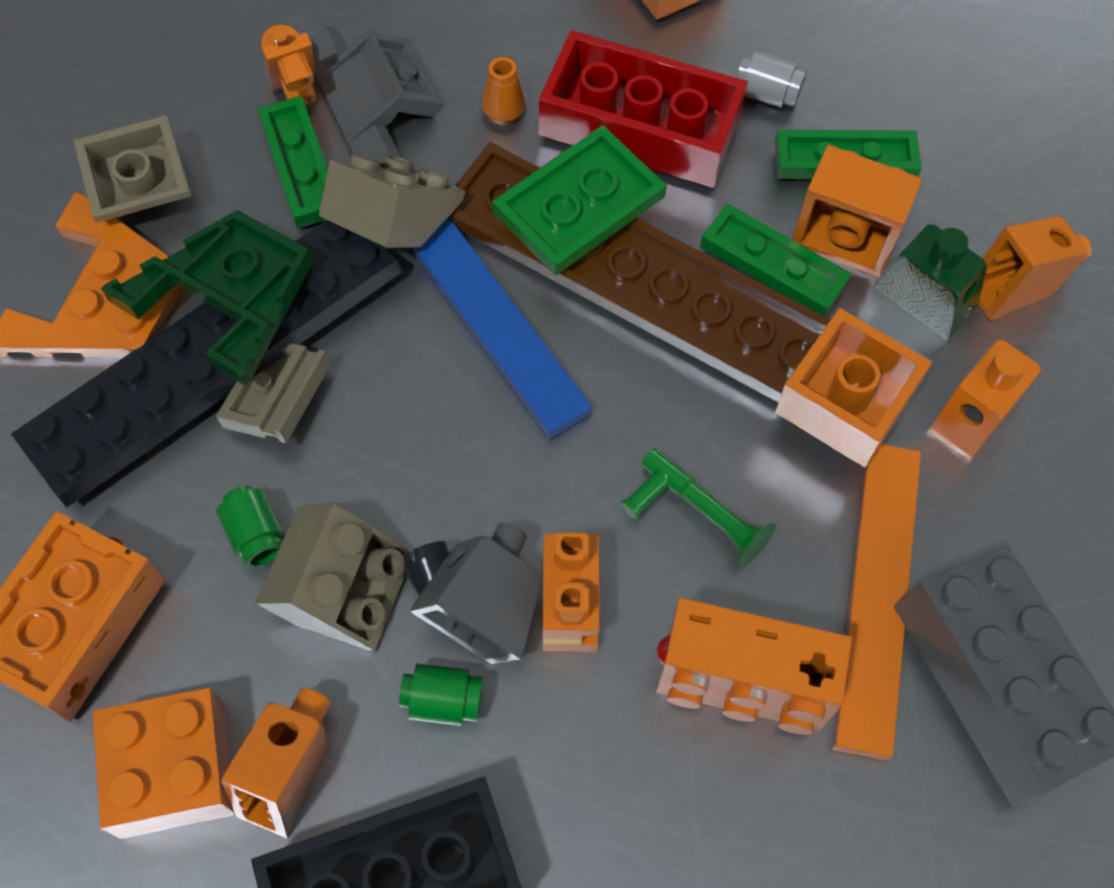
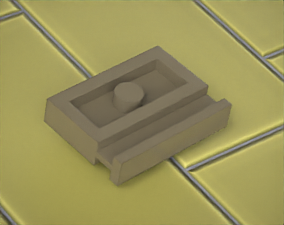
M291 343L282 349L284 356L257 375L254 373L251 380L245 386L239 382L235 383L216 415L222 427L266 439L268 436L277 437L280 442L287 444L332 364L326 350L319 349L316 353L308 351L306 346Z

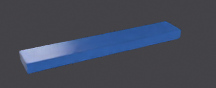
M447 218L421 247H409L549 439L554 438L592 414V405L450 219Z

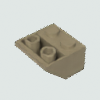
M352 153L351 160L330 159L319 216L386 248L421 247L464 200L465 190L448 184V176L443 173L428 169H420V171L413 169L414 162L407 158L386 155L385 162H382L373 156Z
M336 503L298 506L255 603L298 627L369 651H375L406 575L404 568L408 565L405 554L411 550Z

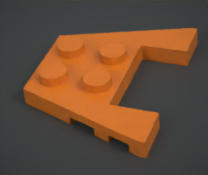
M75 192L55 226L62 237L95 246L96 248L53 322L5 309L0 317V357H10L11 352H31L34 357H54L55 353H81L83 358H123L162 331L184 290L175 285L139 320L109 302L101 290L106 283L117 278L121 284L143 272L139 266L143 262L154 256L161 260L169 256L116 218L96 223L92 216L88 198L81 193Z

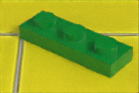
M302 96L257 108L296 227L301 228L326 220L319 216L328 168Z
M777 130L775 138L778 179H812L827 145L853 151L859 156L890 167L900 168L917 177L922 169L917 131Z
M728 203L701 238V248L823 316H826L852 276V273Z

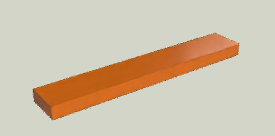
M881 444L866 468L864 467L845 631L846 636L853 638L843 704L836 712L832 748L834 751L885 761L893 758L905 625L893 606L908 594L921 451Z

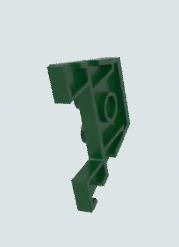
M236 210L184 239L185 248L164 260L154 256L139 265L143 272L121 284L115 278L106 283L101 290L109 302L139 320L169 290L177 285L236 320L237 322L205 354L213 367L245 386L255 373L313 264V259L308 248Z

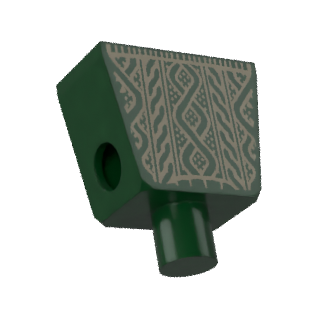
M928 224L898 255L874 283L872 288L947 342L976 310L987 264L983 258L967 248L968 238L964 232L956 228L941 230L934 224Z

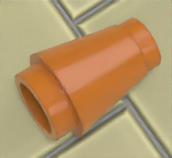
M497 57L488 66L481 105L483 111L493 122L503 125L517 121L524 112L527 101L516 63L508 57Z

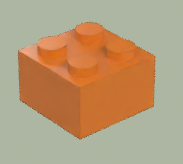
M827 145L808 187L792 240L824 258L879 278L888 263L923 178L909 174L900 168L890 167L859 156L853 151Z
M839 308L785 383L775 413L866 468L918 390L933 362Z
M210 687L92 710L100 829L123 839L235 815L221 781L231 763L225 703Z

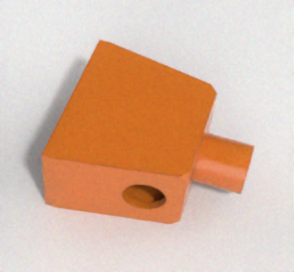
M1060 216L1005 227L983 256L987 264V270L978 304L990 321L1057 292L1079 265L1090 258L1092 246L1089 239L1084 234H1075L1066 220Z
M998 339L960 383L928 431L971 461L1023 398L1043 369L1038 363L1005 340ZM970 405L975 406L982 413L983 419L981 422H974L965 416L964 413Z
M301 688L290 709L277 703L266 705L221 779L237 818L288 839L327 756L328 746L324 726L321 723L331 705L330 700L326 696L313 689Z

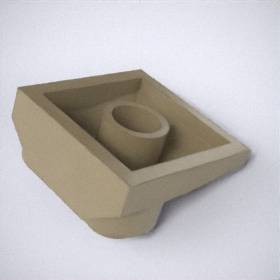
M167 115L73 140L92 216L96 223L191 196L182 164V155L177 146Z

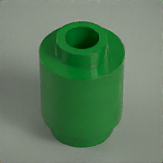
M241 486L229 491L223 497V502L218 506L216 514L235 557L243 560L245 566L250 569L261 568L273 563L286 534L266 491L258 488L253 489L251 486Z
M416 663L413 674H403L399 707L409 708L408 718L413 721L463 726L464 721L477 722L483 677L470 675V669Z

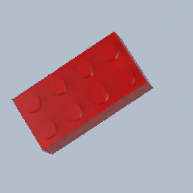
M571 30L539 97V135L574 145L604 125L649 169L714 188L742 115L748 81Z

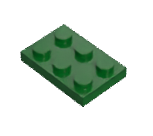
M602 125L493 200L492 212L556 276L662 200L666 195L667 185Z

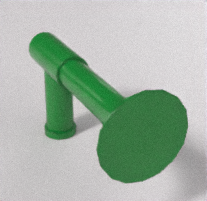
M657 448L650 450L641 464L652 475L629 498L624 499L620 503L623 510L630 517L637 520L641 513L668 487L677 496L683 497L733 541L739 554L737 562L739 568L747 565L760 553L775 530L774 523L765 527H757L734 515L700 487L694 478Z

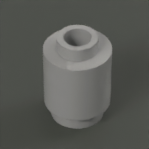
M755 51L751 59L743 58L736 78L748 81L745 97L779 108H783L784 104L795 107L807 72L797 69V63Z

